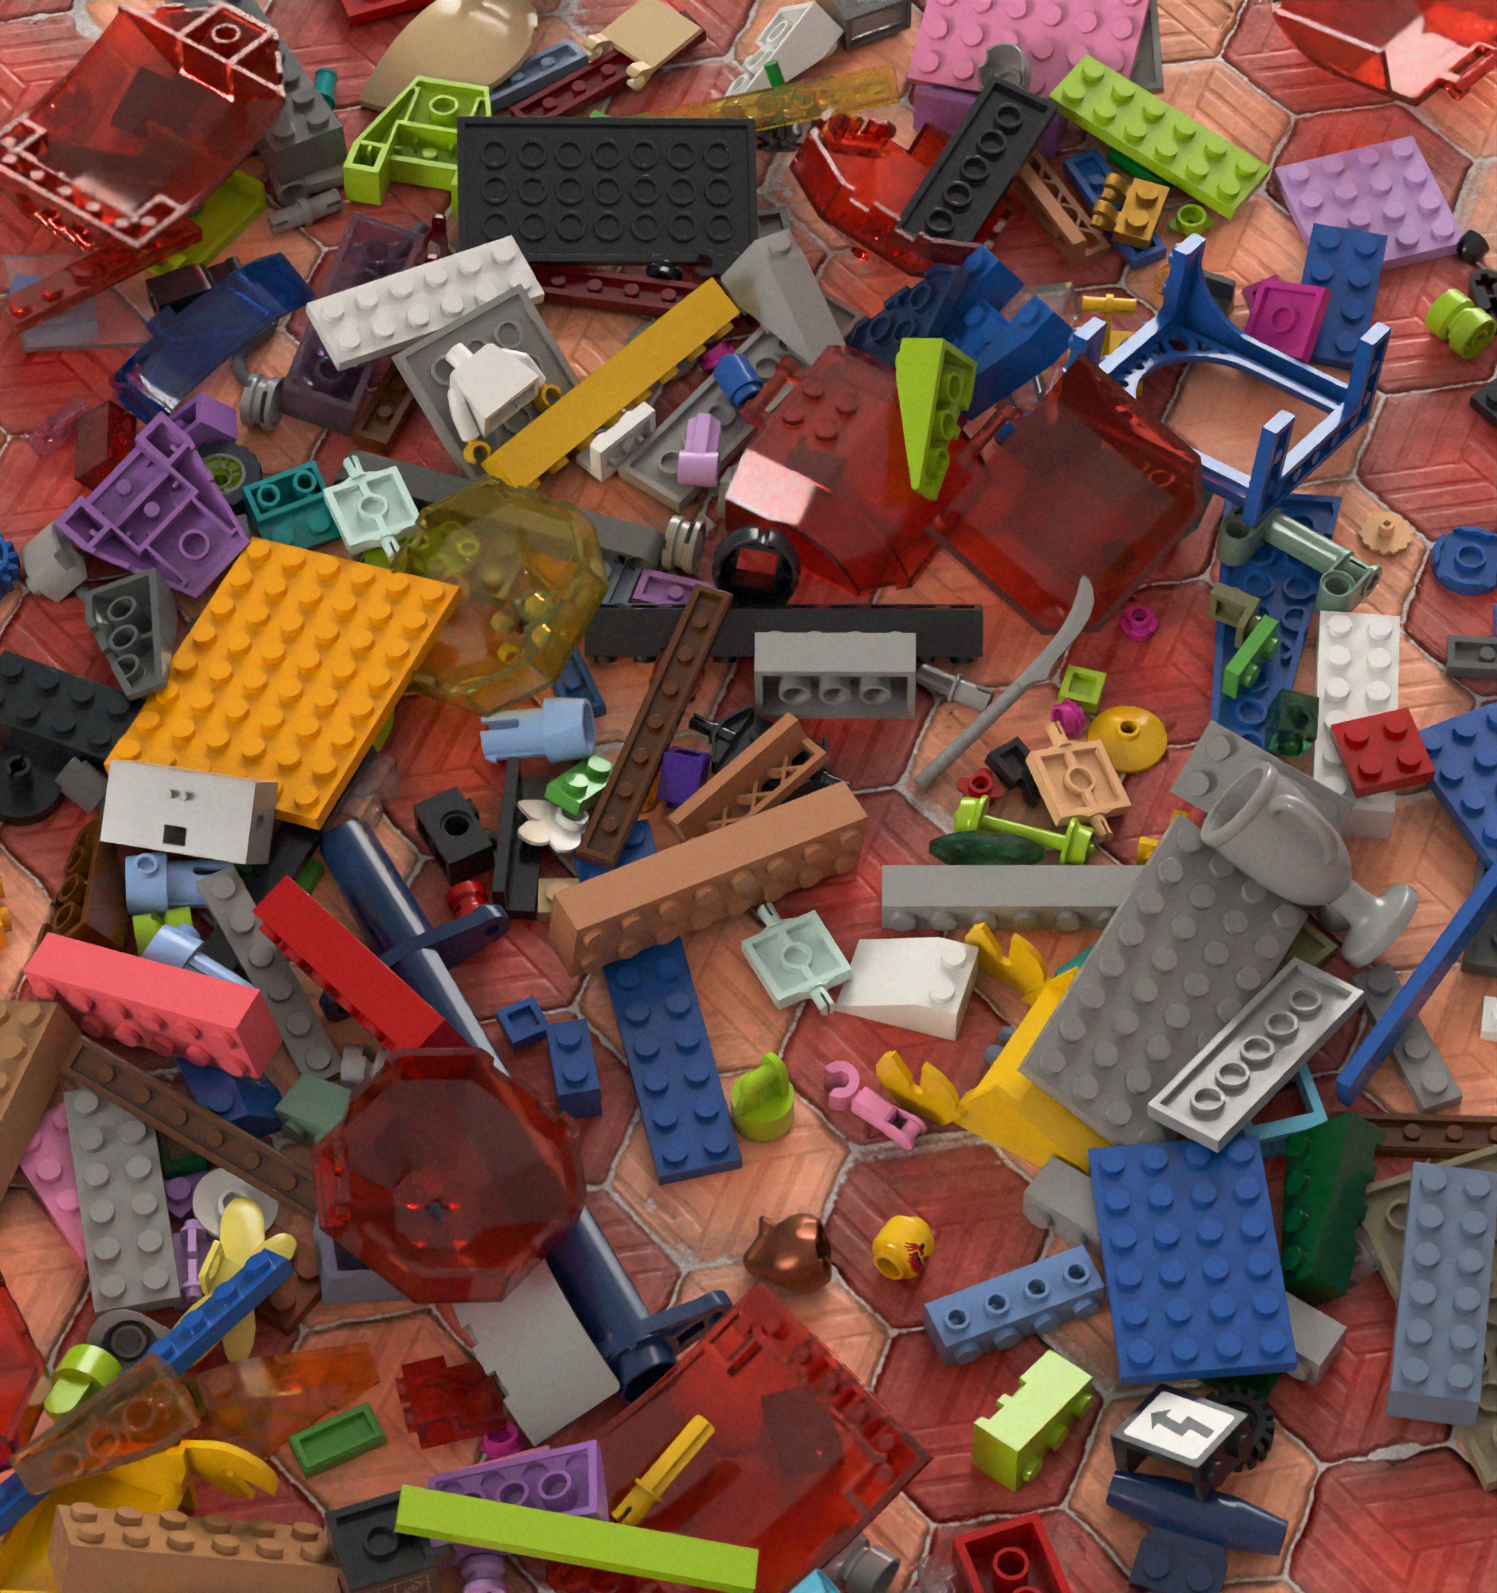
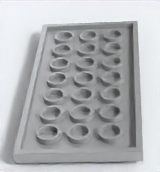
M1182 814L1175 817L1017 1069L1018 1072L1113 1146L1173 1142L1178 1132L1148 1117L1147 1104L1268 984L1309 916L1295 903L1268 891L1241 872L1215 849L1205 845L1200 836L1201 829Z

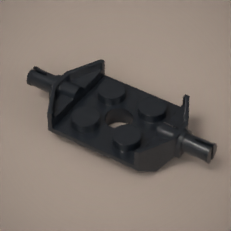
M748 704L722 718L720 722H713L694 713L689 721L688 728L709 737V744L712 745V773L716 775L775 723L754 715V705ZM824 736L823 744L813 741L828 754V737ZM804 749L792 760L791 766L803 765L813 755ZM827 762L785 798L781 804L841 781H845L851 790L852 782L831 774V771L828 770ZM781 778L768 780L762 786L761 792L776 789L780 785Z

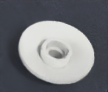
M223 1168L209 1172L199 1181L192 1201L195 1218L200 1221L201 1226L206 1229V1232L220 1239V1226L224 1209L235 1198H248L260 1206L264 1217L265 1233L275 1222L279 1204L277 1200Z

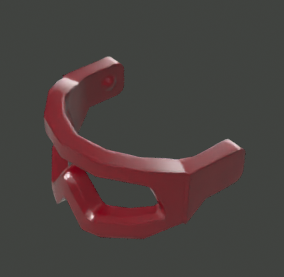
M434 214L432 216V227L426 232L420 244L415 262L416 266L439 259L438 255L427 254L425 256L429 241L441 245L440 259L448 256L445 215Z

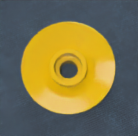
M1117 706L1107 709L1092 721L1088 729L1087 742L1101 739L1112 765L1118 773L1133 774L1152 768L1162 759L1167 748V732L1162 722L1151 712L1135 706Z

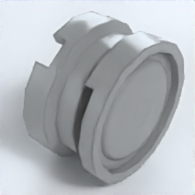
M252 373L248 377V381L252 382L250 387L244 386L240 404L241 423L250 427L259 424L264 430L274 431L279 426L285 408L286 382L282 378L272 377L268 380L263 374Z
M673 515L664 538L666 545L665 549H662L661 558L663 568L674 570L676 567L682 568L684 573L695 574L704 551L706 522L695 519L694 522H688L683 516Z

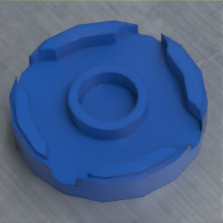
M1474 526L1457 527L1453 529V532L1447 535L1444 533L1439 536L1431 552V570L1436 580L1446 589L1460 595L1478 596L1495 590L1497 588V536L1491 531Z

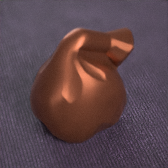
M798 1213L787 1217L781 1222L761 1216L759 1217L758 1236L743 1255V1264L749 1273L788 1290L814 1292L823 1288L831 1281L832 1246L822 1221L812 1214Z

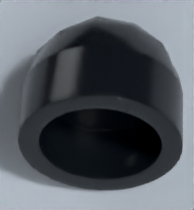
M1468 230L1457 242L1456 252L1462 261L1475 263L1489 252V245L1479 233L1474 230Z

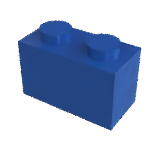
M587 1018L546 1024L547 1052L560 1122L602 1115L600 1085Z

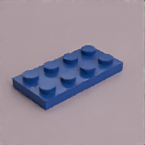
M1313 223L1301 284L1325 287L1332 292L1309 363L1352 370L1359 339L1370 330L1388 235Z

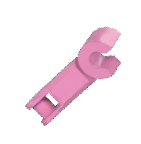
M835 1061L824 1068V1085L833 1089L829 1094L830 1109L835 1111L851 1109L852 1113L883 1132L906 1150H911L915 1145L913 1142L918 1134H924L927 1130V1126L920 1118L897 1107L870 1088L864 1087L861 1091L860 1076L852 1064L846 1061ZM896 1120L904 1124L901 1129L893 1126Z

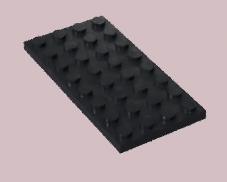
M457 116L458 253L512 235L529 265L648 266L650 263H656L659 259H666L676 266H710L707 260L697 258L701 249L712 250L718 255L719 259L724 260L728 250L742 254L754 240L758 239L755 118Z

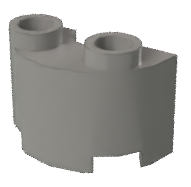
M52 521L21 548V555L25 571L28 575L26 585L29 590L37 596L44 594L46 597L59 603L87 578L84 556L76 551L73 545L74 542L54 525L55 521Z

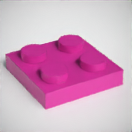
M1261 279L1244 333L1298 361L1309 364L1332 292L1320 286Z

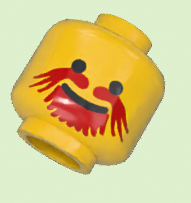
M898 1215L889 1219L871 1246L876 1268L883 1275L893 1280L916 1277L931 1258L936 1248L928 1224L915 1216Z

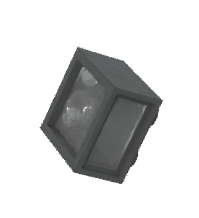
M815 0L844 30L839 37V41L846 51L911 28L912 0Z

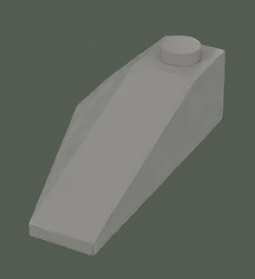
M788 228L754 240L721 276V283L736 308L742 314H750L760 323V328L768 335L773 333L787 345V350L817 375L851 364L852 356L807 258L790 229Z

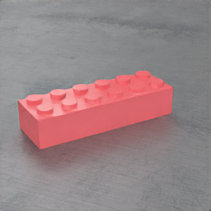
M49 932L23 970L32 987V992L37 996L39 1002H58L78 1028L94 1037H101L102 1035L113 1038L129 1047L138 1045L152 1049L165 1057L173 1055L188 1059L200 1067L209 1065L220 1068L236 1077L245 1075L260 1079L283 1041L261 991L252 987Z

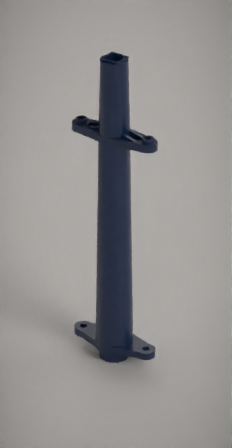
M358 816L350 821L339 824L321 835L320 853L371 952L446 1019L476 1050L470 1059L443 1087L527 1246L530 1249L535 1245H539L543 1251L546 1262L569 1305L593 1344L618 1379L620 1389L616 1393L625 1405L634 1406L657 1399L668 1392L683 1374V1366L677 1356L709 1332L726 1323L735 1312L732 1301L725 1291L716 1290L654 1315L650 1314L450 974V969L489 944L497 941L508 932L511 921L502 906L483 904L475 908L470 914L433 928L372 827L366 821L359 820ZM323 991L319 999V1006L329 1021H342L352 1017Z

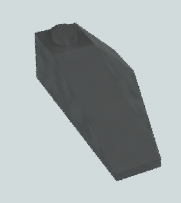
M154 567L84 592L86 623L97 639L100 649L110 663L111 669L127 698L131 701L167 688L178 628L177 600L175 593L158 569Z

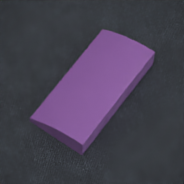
M597 1439L428 1477V1489L609 1522L604 1468L600 1445ZM429 1538L432 1548L454 1544L458 1554L453 1560L438 1564L439 1570L458 1566L466 1558L475 1555L490 1554L503 1556L513 1554Z

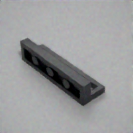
M508 756L492 898L493 904L501 905L509 919L535 920L538 901V879L541 875L544 846L528 844L517 836L518 829L528 821V818L520 811L517 804L518 801L522 800L549 801L544 796L547 784L550 783V777L522 776L520 757Z

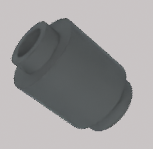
M73 757L54 782L62 787L60 792L89 815L95 810L102 813L105 806L108 777L87 760L81 762L78 758Z

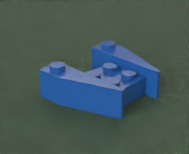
M983 244L969 255L961 265L970 274L963 287L962 294L957 299L947 320V325L939 337L944 338L978 363L971 404L968 411L960 412L969 421H972L1053 365L1068 349V341L1074 331L1037 295L1008 322L999 312L1025 284Z

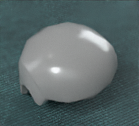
M1001 42L988 47L984 63L977 66L978 83L981 91L993 74L1026 90L1032 80L1030 61L1016 44Z

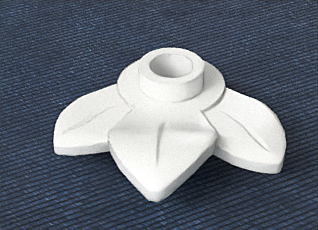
M546 800L518 801L517 804L520 811L528 818V821L517 831V836L521 840L535 846L550 844L553 850L558 853L572 852L578 848L589 824V815L586 810L575 816L562 807H558Z

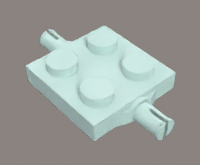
M351 456L352 462L347 457L343 461V465L348 472L349 478L340 484L323 489V495L350 556L376 547H383L389 563L395 564V557L397 562H400L404 558V554L397 541L424 532V525L397 466L381 471L364 472L357 456Z
M766 903V908L764 904L761 905L757 913L767 927L759 934L741 941V951L778 1010H781L804 999L811 998L821 1015H828L827 1009L830 1014L833 1013L837 1005L833 1002L827 990L853 979V973L850 964L818 914L813 910L797 918L781 919L772 903Z

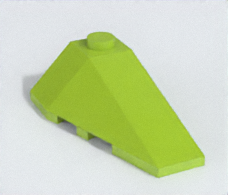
M902 338L900 351L895 359V367L897 370L896 381L911 488L928 500H937L950 463L947 451L950 440H958L961 429L956 424L960 412L968 411L972 401L978 363L944 338Z

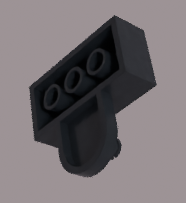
M4 650L0 656V822L13 826H29L42 822L54 814L66 797L60 792L62 787L54 781L73 757L78 758L81 762L87 760L108 777L104 762L119 739L127 732L146 703V700L137 698L130 701L122 691Z

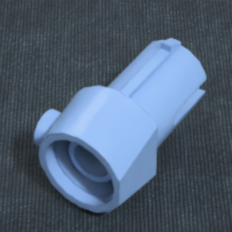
M546 697L543 701V707L484 712L481 716L482 725L488 724L489 730L480 731L481 745L487 762L498 765V760H507L508 756L520 758L547 756L548 761L553 765L591 757L594 754L596 740L593 710L587 698Z
M165 851L127 856L125 859L127 915L135 916L155 912L161 918L165 916L166 911L169 909L190 906V908H207L197 890L196 882L232 864L235 867V863L215 859L168 861V855Z
M180 923L177 928L165 924L156 933L141 958L256 989V986L202 953L205 941L200 939V934L195 928L186 923Z

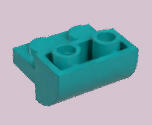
M315 460L242 488L245 509L251 520L255 536L258 535L261 539L311 551L342 539L324 500L323 489L327 487Z

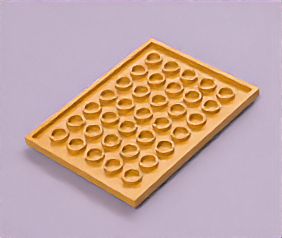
M252 536L249 540L250 544L241 552L173 656L167 688L147 696L145 699L146 703L127 732L119 739L107 757L104 767L108 774L110 760H138L278 782L274 818L320 830L462 599L460 586Z

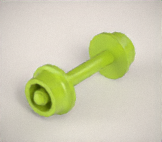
M983 795L981 798L964 796L959 809L952 814L955 820L954 837L968 841L971 848L978 846L983 831L1060 850L1059 865H1087L1089 857L1097 852L1093 844L1095 829L1081 825L1079 819L1075 817L1071 819L1066 835L989 816L990 798L988 795Z

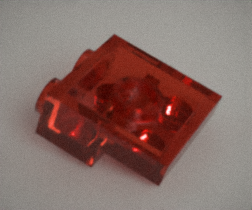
M444 1355L401 1365L403 1377L395 1378L400 1404L409 1402V1407L403 1408L408 1434L417 1433L421 1450L507 1430L505 1414L494 1376L489 1377L486 1374L479 1360L447 1367Z

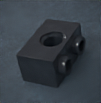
M457 786L413 805L416 830L451 887L495 868L493 852L497 850L495 837L488 827L482 828L478 822L480 817L471 798L465 800Z

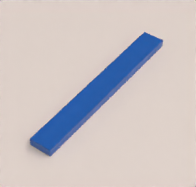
M1497 859L1336 1078V1097L1338 1102L1349 1108L1496 907Z

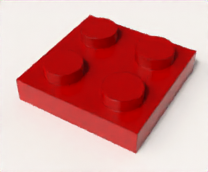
M1408 707L1331 724V739L1356 798L1434 781L1435 769Z

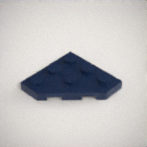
M935 263L924 271L925 279L913 288L905 285L884 301L885 309L872 319L864 316L856 322L846 341L852 356V363L849 365L897 371L895 359L900 351L902 338H939L947 325V320L957 299L962 294L963 287L970 273L961 266Z

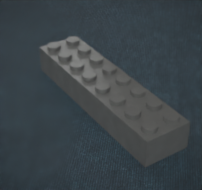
M165 0L168 19L280 185L346 161L348 154L342 124L255 0Z

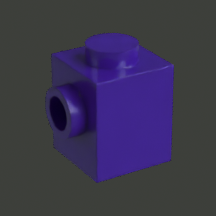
M677 746L667 749L663 756L656 799L667 801L666 806L676 810L707 783L712 754Z

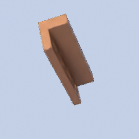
M1034 149L1011 184V190L1071 269L1110 254L1111 245L1099 230L1090 226L1092 220L1040 152ZM1030 164H1034L1040 171L1038 175L1032 169ZM1050 191L1056 192L1058 195L1057 200ZM1068 215L1075 217V219L1077 220L1076 224H1074V222ZM1086 239L1092 240L1096 246L1086 250Z
M788 712L672 812L668 818L683 842H687L776 807L826 764L830 758L822 748L806 736L799 720ZM804 749L813 755L803 765L791 766L792 760ZM781 778L780 785L776 789L761 792L762 786L768 780ZM751 804L750 811L745 816L731 818L732 812L737 807Z

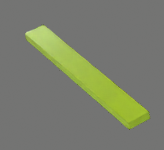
M402 1484L394 1532L722 1592L754 1593L759 1549Z

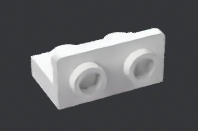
M643 402L633 411L626 412L617 424L607 432L597 435L592 443L576 456L577 464L599 481H605L656 430L655 409Z

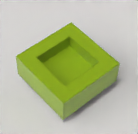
M1068 664L1058 694V705L1063 700L1069 699L1071 702H1075L1077 706H1080L1083 711L1096 714L1106 685L1107 673Z

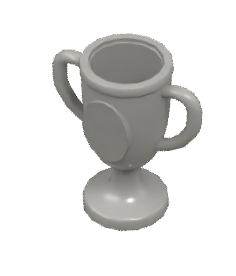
M1260 762L1239 776L1220 796L1203 822L1200 831L1203 843L1215 849L1241 872L1268 891L1287 901L1300 905L1322 906L1329 904L1339 912L1351 925L1341 947L1342 957L1351 967L1360 968L1367 965L1385 952L1408 925L1417 909L1420 897L1418 892L1408 884L1398 883L1384 890L1378 896H1374L1351 878L1352 864L1350 855L1340 836V827L1331 812L1308 789L1280 774L1277 768L1270 762Z

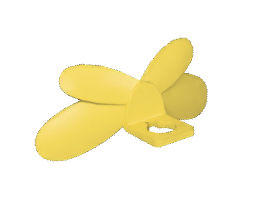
M242 1197L235 1198L224 1209L220 1226V1241L214 1240L198 1276L202 1293L205 1296L188 1309L172 1328V1331L181 1323L182 1318L186 1314L202 1305L213 1295L216 1287L230 1280L245 1266L246 1261L254 1254L266 1248L287 1258L289 1262L292 1259L297 1247L296 1240L287 1233H280L265 1241L264 1217L260 1206L255 1201ZM254 1309L221 1338L225 1355L232 1363L239 1364L246 1361L251 1353L256 1330ZM220 1340L217 1343H215L207 1352H205L197 1361H195L189 1368L201 1362L216 1347Z

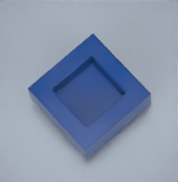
M534 996L495 1012L496 1021L514 1052L546 1039L545 1025L549 1023Z

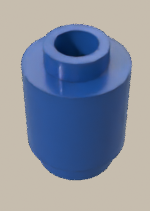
M727 354L717 362L713 376L731 405L738 407L741 411H748L763 401L765 397V392L763 391L764 384L744 354Z

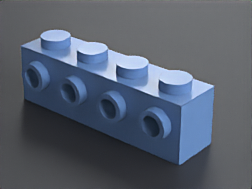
M1082 1244L925 1304L924 1327L945 1368L956 1363L964 1365L971 1363L980 1354L990 1350L1010 1348L1024 1337L1035 1333L1046 1334L1056 1329L1061 1323L1071 1319H1085L1094 1315L1100 1308H1103L1105 1285Z

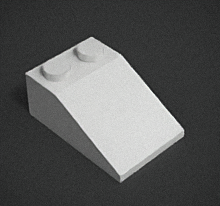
M941 937L859 939L850 964L853 979L844 982L835 1011L956 1041L978 976L980 947Z

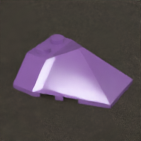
M160 411L134 438L136 447L86 499L80 495L54 522V525L83 551L135 574L156 567L172 590L198 600L250 544V541L215 483L211 472L203 462L191 437Z

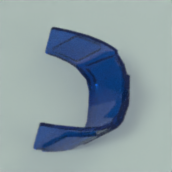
M281 252L249 262L226 275L179 314H176L169 305H166L145 323L144 326L152 337L110 377L108 384L115 391L112 395L146 426L160 411L169 417L175 407L193 389L242 346L280 318L307 305L308 302L316 300L317 296Z

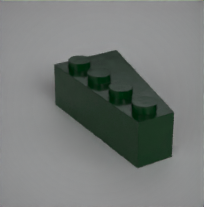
M1353 1111L1287 1137L1280 1263L1285 1291L1313 1308L1347 1295L1359 1245L1353 1239L1356 1229L1361 1222L1365 1221L1368 1206L1362 1202L1367 1182H1374L1378 1167L1372 1163L1376 1147L1383 1146L1386 1132Z

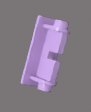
M197 1219L186 1220L184 1227L180 1229V1233H173V1244L183 1305L174 1306V1311L188 1310L205 1296L202 1293L198 1276L209 1250L217 1238L206 1232V1229L201 1226L200 1221Z

